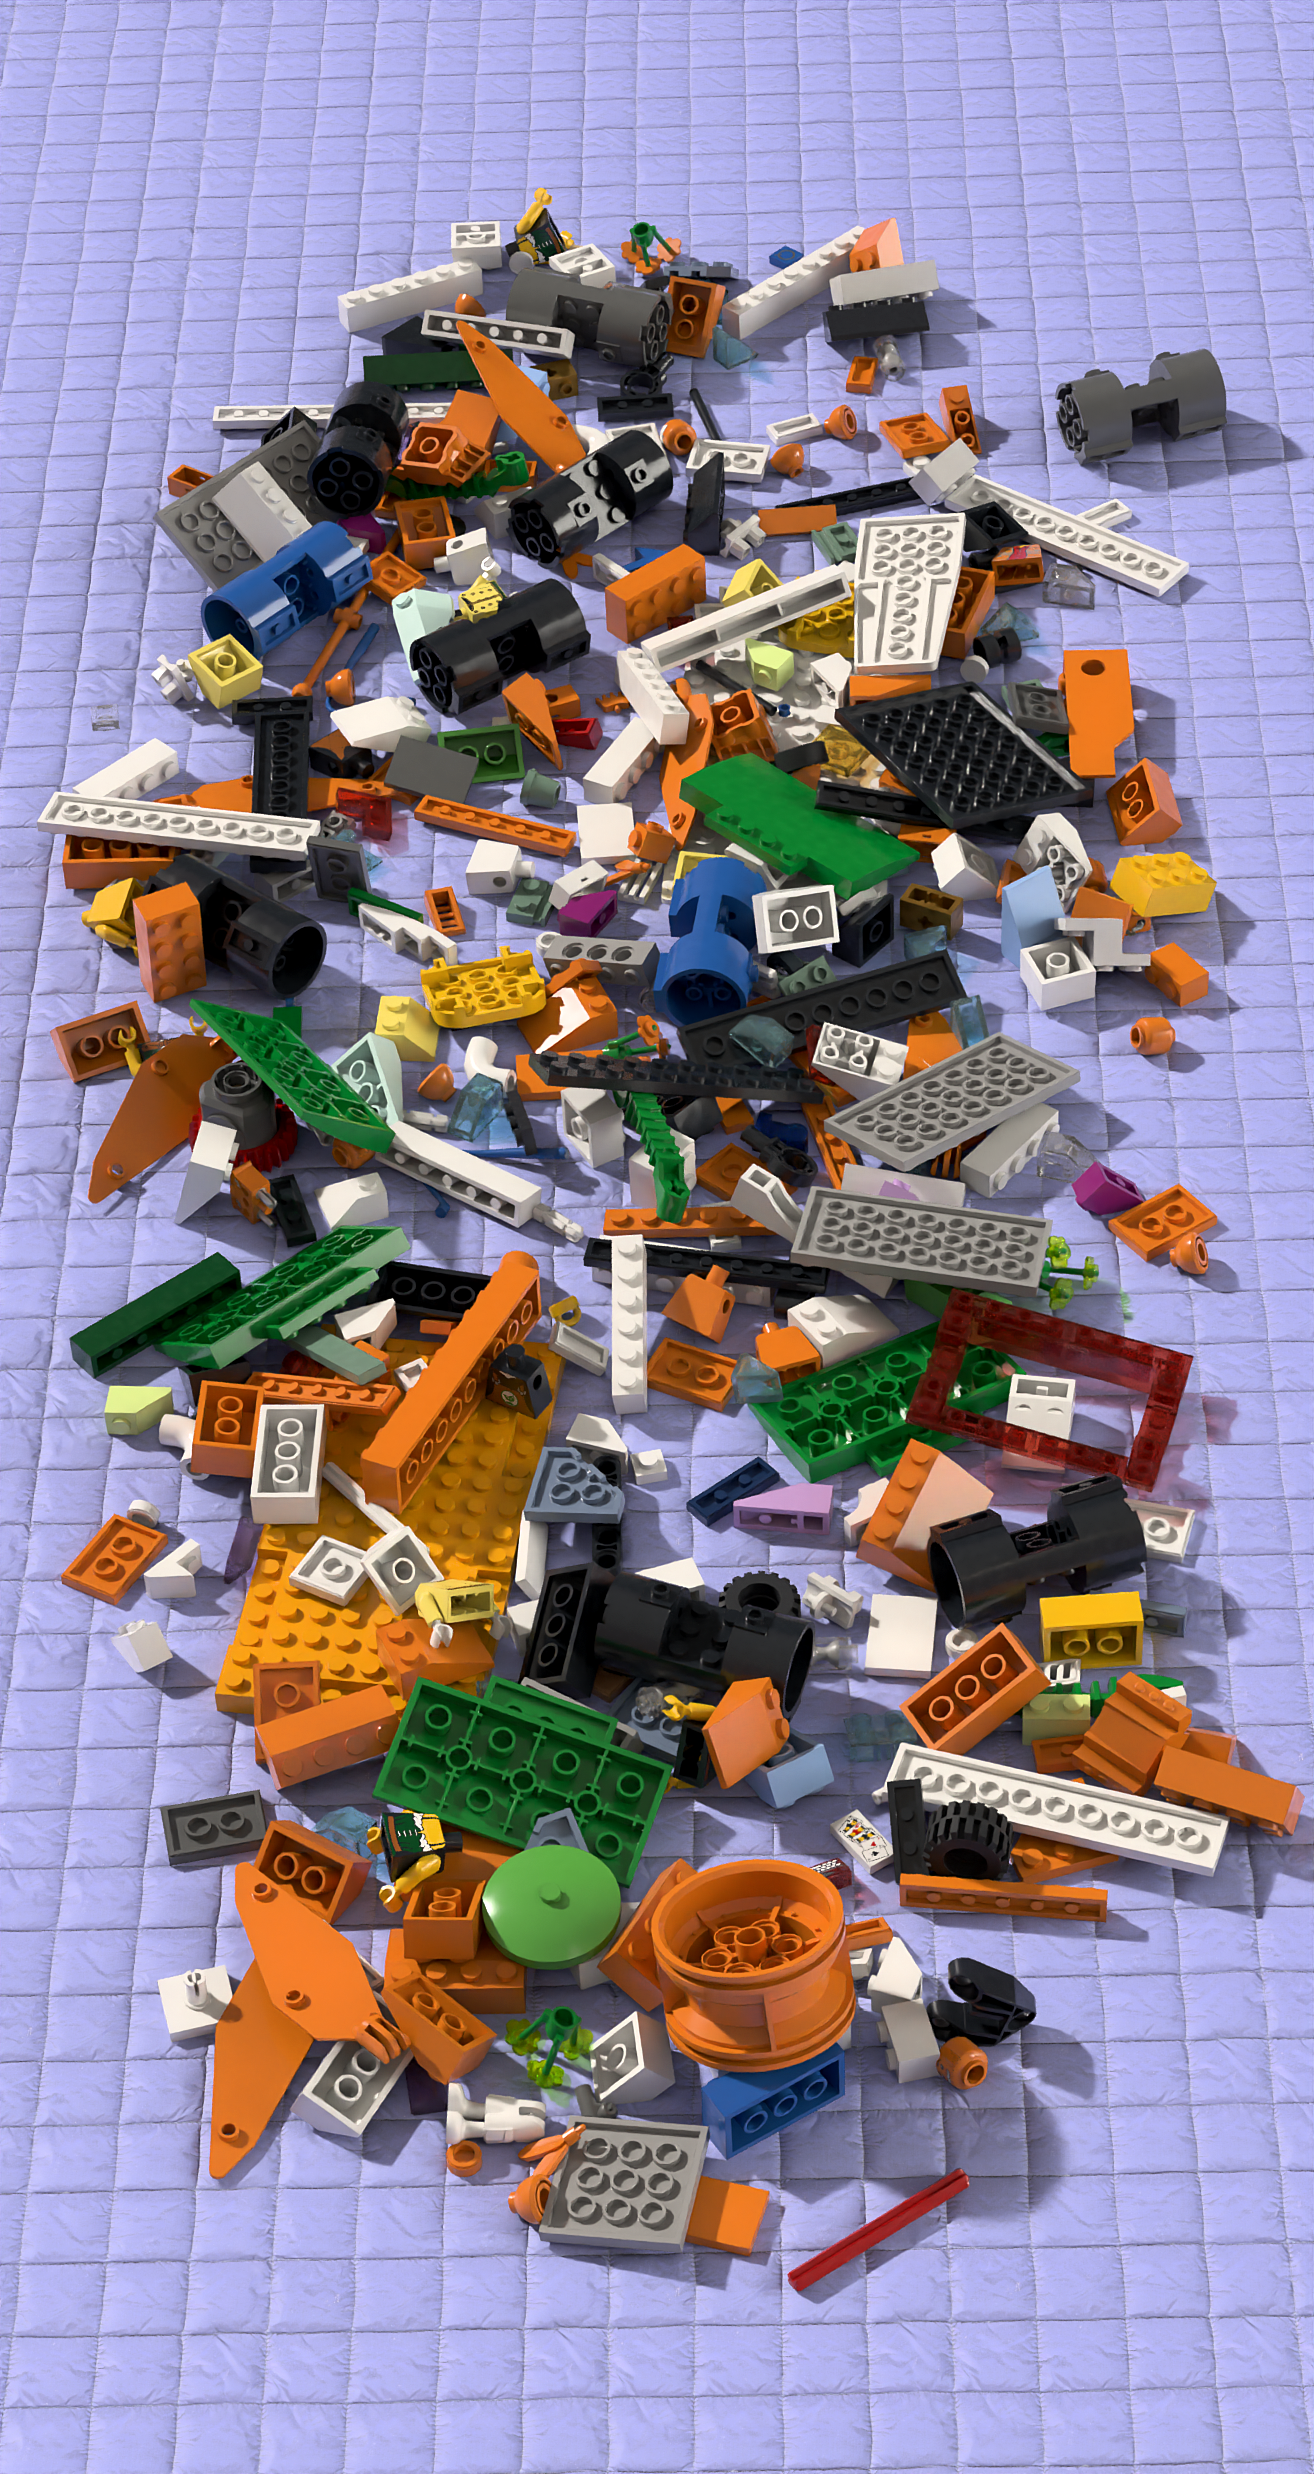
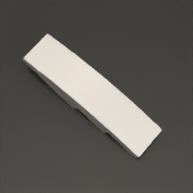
M365 903L358 905L360 927L394 953L406 949L422 962L430 957L434 959L443 957L447 967L458 965L457 944L440 932L412 918Z

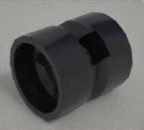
M1011 627L997 630L993 635L987 633L973 639L974 655L982 657L987 662L989 669L998 667L1001 663L1008 664L1018 661L1022 656L1018 635Z

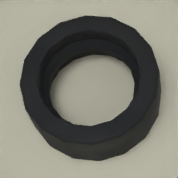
M822 740L796 746L774 754L777 768L787 774H792L793 771L829 762L825 743Z

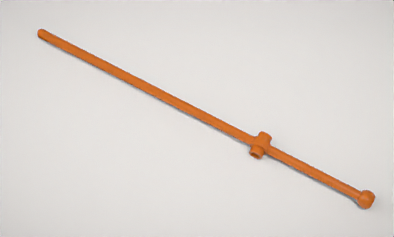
M398 527L381 554L386 551L394 554L400 544ZM362 586L348 608H336L333 615V623L338 625L303 683L293 687L292 697L313 696V685L346 631L351 628L359 630L363 615L357 613L370 593L367 588Z

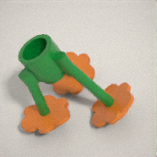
M639 222L629 230L631 234L630 242L625 241L621 244L622 258L628 259L630 263L636 265V273L652 275L660 270L661 260L669 263L681 253L680 247L682 242L678 238L672 239L671 237L664 240L657 232L655 225L650 226L646 222ZM654 237L660 242L657 246L658 258L655 259L649 257L647 247L652 244Z
M650 1015L637 1017V1025L639 1027L637 1032L618 1040L608 1041L607 1045L603 1048V1055H609L614 1059L624 1060L627 1056L633 1057V1055L657 1052L660 1059L667 1060L666 1056L670 1055L671 1045L668 1038H663L658 1024L652 1020ZM642 1037L647 1047L631 1049L629 1045L625 1046V1043ZM650 1056L638 1057L642 1061H651Z

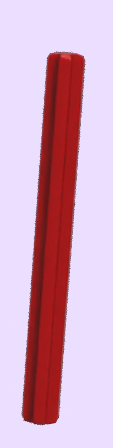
M961 2168L955 2169L796 2267L787 2274L790 2286L797 2292L805 2289L969 2187L968 2175Z

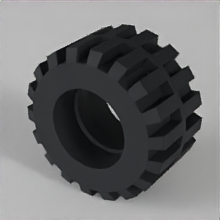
M758 1571L757 1574H752V1572L744 1573V1577H734L732 1583H727L723 1587L724 1592H720L719 1607L741 1612L744 1605L749 1604L801 1618V1599L794 1584L790 1585L789 1579L786 1577L779 1578V1574L774 1572L771 1574H765V1571Z
M963 1800V1802L958 1803L957 1801L949 1802L948 1806H939L938 1810L931 1814L923 1853V1859L927 1862V1868L934 1871V1875L939 1877L952 1876L965 1879L1000 1881L1004 1874L1007 1873L1014 1837L1012 1824L1007 1822L1008 1818L1004 1814L997 1813L998 1809L992 1806L987 1807L981 1802L972 1803L969 1800Z

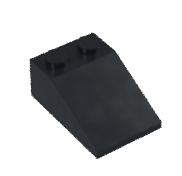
M653 1093L657 1097V1104L662 1108V1115L666 1117V1125L693 1139L694 1144L702 1135L711 1133L714 1130V1126L724 1119L715 1097ZM626 1107V1108H622L624 1115H625V1112H626L627 1107ZM625 1118L622 1120V1124L635 1131L636 1127L632 1126L630 1121L625 1120Z

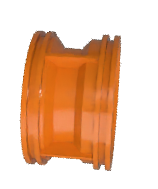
M753 1859L730 1862L706 1869L685 1879L670 1890L658 1904L651 1921V1933L667 2031L674 2045L690 2059L711 2068L731 2072L777 2070L799 2064L822 2053L837 2042L849 2028L856 2011V1996L843 1903L836 1887L822 1874L806 1866L781 1860Z

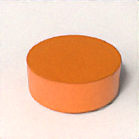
M468 2140L452 2144L446 2152L448 2170L458 2177H469L476 2174L482 2167L480 2147Z

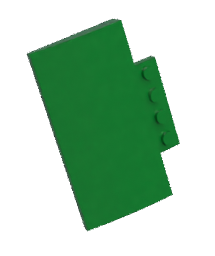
M752 752L717 762L681 780L679 798L706 814L705 826L788 876L800 871L822 885H833L834 892L846 900H849L860 891L872 888L920 859V852L859 816L814 809L816 790Z
M191 999L189 1006L300 1119L342 1141L386 1154L396 1133L329 1064H326L283 1021Z
M341 1225L152 1345L155 1351L173 1359L204 1368L221 1369L267 1339L288 1341L299 1334V1329L305 1325L311 1326L323 1319L322 1315L327 1311H334L347 1304L346 1299L352 1295L357 1296L367 1292L371 1288L370 1284L379 1279L376 1270L411 1247L402 1228L398 1226Z
M941 1319L747 1400L749 1409L771 1439L810 1484L865 1461L882 1478L894 1473L911 1438L943 1452L990 1431V1421L981 1412L1009 1401L1013 1374H1027L980 1327L968 1334H964Z
M495 1675L491 1676L483 1699L418 1676L372 1793V1798L418 1814H435L441 1823L520 1851H524L538 1818L570 1807L589 1853L600 1859L611 1870L619 1886L630 1889L669 1782L673 1766L612 1745L611 1741L619 1719Z

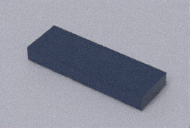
M758 1456L686 1502V1509L702 1524L709 1527L733 1511L734 1501L759 1495L779 1482L780 1475Z

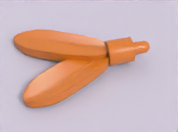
M561 547L557 548L556 551L561 552ZM577 553L563 561L562 565L565 575L570 579H575L578 576L577 564L593 567L592 556Z
M631 860L620 861L614 865L618 873L607 878L605 887L634 874L646 873L651 868V865L645 862L636 863Z
M581 2124L577 2128L572 2126L562 2135L534 2141L521 2149L518 2157L522 2161L527 2162L544 2157L536 2167L533 2175L543 2174L549 2178L564 2158L569 2146L581 2139L580 2134L586 2130V2125Z

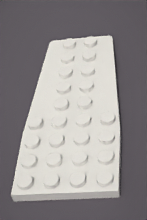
M965 513L866 518L860 520L854 566V664L858 675L914 673L937 669L961 571L966 526Z

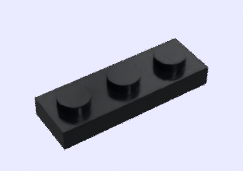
M672 393L597 397L598 422L674 417Z
M313 696L232 700V724H255V713L309 710L310 721H313Z
M518 1090L506 1092L508 1103L503 1104L517 1147L523 1146L526 1156L537 1154L533 1129Z
M294 1174L269 1179L270 1195L277 1201V1205L273 1207L287 1247L317 1241L316 1231Z
M921 1778L888 1781L887 1791L896 1885H899L901 1874L931 1876L930 1870L926 1866L927 1862L923 1859L927 1835Z

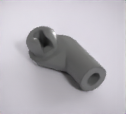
M583 2084L575 2088L574 2092L582 2116L616 2119L618 2115L616 2105L611 2102L608 2106L606 2102L602 2104L597 2103L591 2085Z

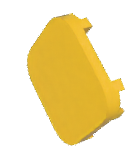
M848 582L852 596L778 625L780 641L787 647L797 650L829 655L839 653L842 657L854 658V583Z
M500 946V957L448 967L443 957L433 960L434 966L428 970L420 969L423 996L433 1020L438 1025L447 1028H466L524 1017L542 1010L546 1005L544 978L540 979L533 964L532 953L528 949L524 953L511 952L510 946Z

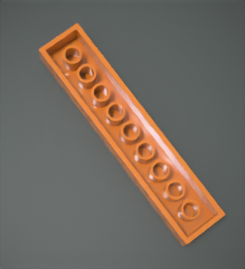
M505 1261L501 1268L493 1273L490 1283L485 1290L479 1292L474 1305L470 1310L467 1309L465 1311L462 1321L456 1329L451 1330L444 1346L436 1351L433 1361L427 1368L422 1370L417 1383L413 1388L408 1389L403 1402L392 1411L384 1428L378 1430L373 1443L362 1452L360 1466L363 1471L362 1489L365 1493V1504L368 1505L372 1502L384 1507L388 1512L398 1515L402 1513L485 1397L488 1370L491 1363L509 1345H522L542 1317L539 1270Z

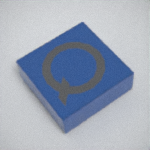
M784 246L769 256V263L784 270L802 259L804 254Z

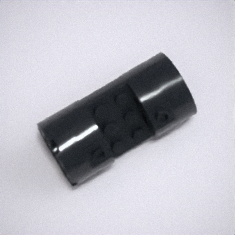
M372 381L358 382L343 390L335 402L307 473V484L312 494L311 498L316 504L313 511L335 524L339 518L349 519V517L361 515L364 517L378 506L382 499L409 424L408 410L404 401L390 387Z
M638 430L627 431L513 499L508 506L511 509V518L508 519L509 527L506 528V531L517 552L522 551L526 557L532 556L538 560V565L542 568H553L667 499L673 490V474L669 461L660 446L650 436ZM561 547V552L556 551V549Z
M549 578L499 601L497 614L488 618H482L475 624L467 619H459L414 640L410 646L409 659L412 671L417 670L422 683L418 687L427 702L442 714L455 712L459 715L501 695L503 681L525 670L529 673H538L542 670L548 673L589 654L591 634L586 629L583 614L574 596L561 582Z
M190 854L174 857V863L166 870L160 869L155 876H149L142 896L184 882L188 884L200 903L204 958L280 1000L300 995L309 987L319 973L326 955L327 936L323 926L318 922Z
M1108 1472L1050 1490L1051 1500L1047 1507V1522L1008 1533L1003 1525L1001 1515L991 1509L929 1527L931 1536L928 1540L927 1555L930 1574L939 1602L951 1624L956 1629L962 1630L988 1621L997 1625L1002 1622L1004 1624L1013 1620L1012 1617L1022 1614L1026 1606L1025 1583L1027 1585L1041 1584L1046 1581V1577L1054 1574L1064 1576L1071 1589L1082 1595H1087L1090 1593V1590L1103 1592L1102 1589L1112 1586L1114 1582L1144 1573V1569L1141 1566L1142 1562L1147 1561L1144 1533L1136 1510L1132 1511L1124 1500L1128 1497V1493L1123 1488L1121 1478Z
M621 1571L616 1576L605 1598L604 1604H607V1607L604 1611L602 1623L597 1625L595 1636V1663L604 1667V1671L631 1679L636 1677L642 1678L644 1682L651 1684H662L671 1680L718 1693L721 1700L733 1682L770 1677L773 1689H776L779 1693L780 1709L783 1718L789 1723L791 1722L801 1703V1695L812 1662L815 1645V1625L812 1621L749 1604L744 1605L741 1612L734 1609L729 1610L711 1605L705 1601L691 1599L690 1591L687 1587L626 1571Z

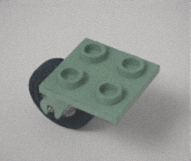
M786 950L774 952L767 958V967L777 972L779 981L777 986L783 996L838 981L823 955L813 961H802L792 951Z

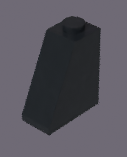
M418 316L381 337L383 355L459 351V343L428 339L421 334L423 319Z

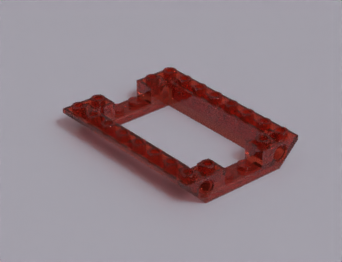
M952 1288L937 1330L934 1349L925 1373L921 1374L905 1422L1091 1476L1110 1472L1120 1477L1123 1485L1152 1493L1180 1408L1194 1356ZM969 1344L1149 1394L1130 1458L948 1406Z

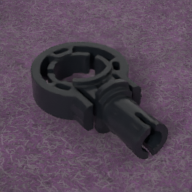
M662 352L653 364H647V368L646 365H642L639 369H634L624 374L620 380V396L646 395L645 392L638 393L631 389L635 385L651 389L648 391V394H662V386L667 382L665 372L674 364V358L671 354L668 353L667 355V352Z
M752 1124L748 1125L742 1132L740 1140L760 1153V1161L766 1163L767 1168L774 1176L795 1187L805 1188L812 1184L818 1173V1166L809 1155L795 1147L787 1146L779 1137L770 1139Z

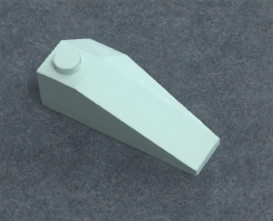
M414 588L406 593L399 594L391 601L393 616L414 684L418 685L421 683L417 670L412 671L410 665V646L414 640L440 627L449 625V622L454 620L455 610L451 595Z
M369 1032L334 1062L331 1067L384 1119L388 1126H391L397 1121L403 1122L402 1064L394 1041Z

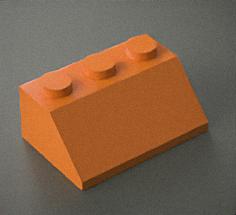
M1146 757L1106 791L1119 843L1123 846L1162 843L1168 837L1175 834L1183 825L1168 773Z
M137 1000L55 1027L50 1031L58 1057L74 1083L128 1065L125 1056L127 1049L118 1042L120 1030L125 1039L132 1038L130 1027L136 1030L135 1049H137V1044L151 1042Z
M275 1820L269 1824L253 1866L332 1926L361 1893L373 1862L291 1820Z

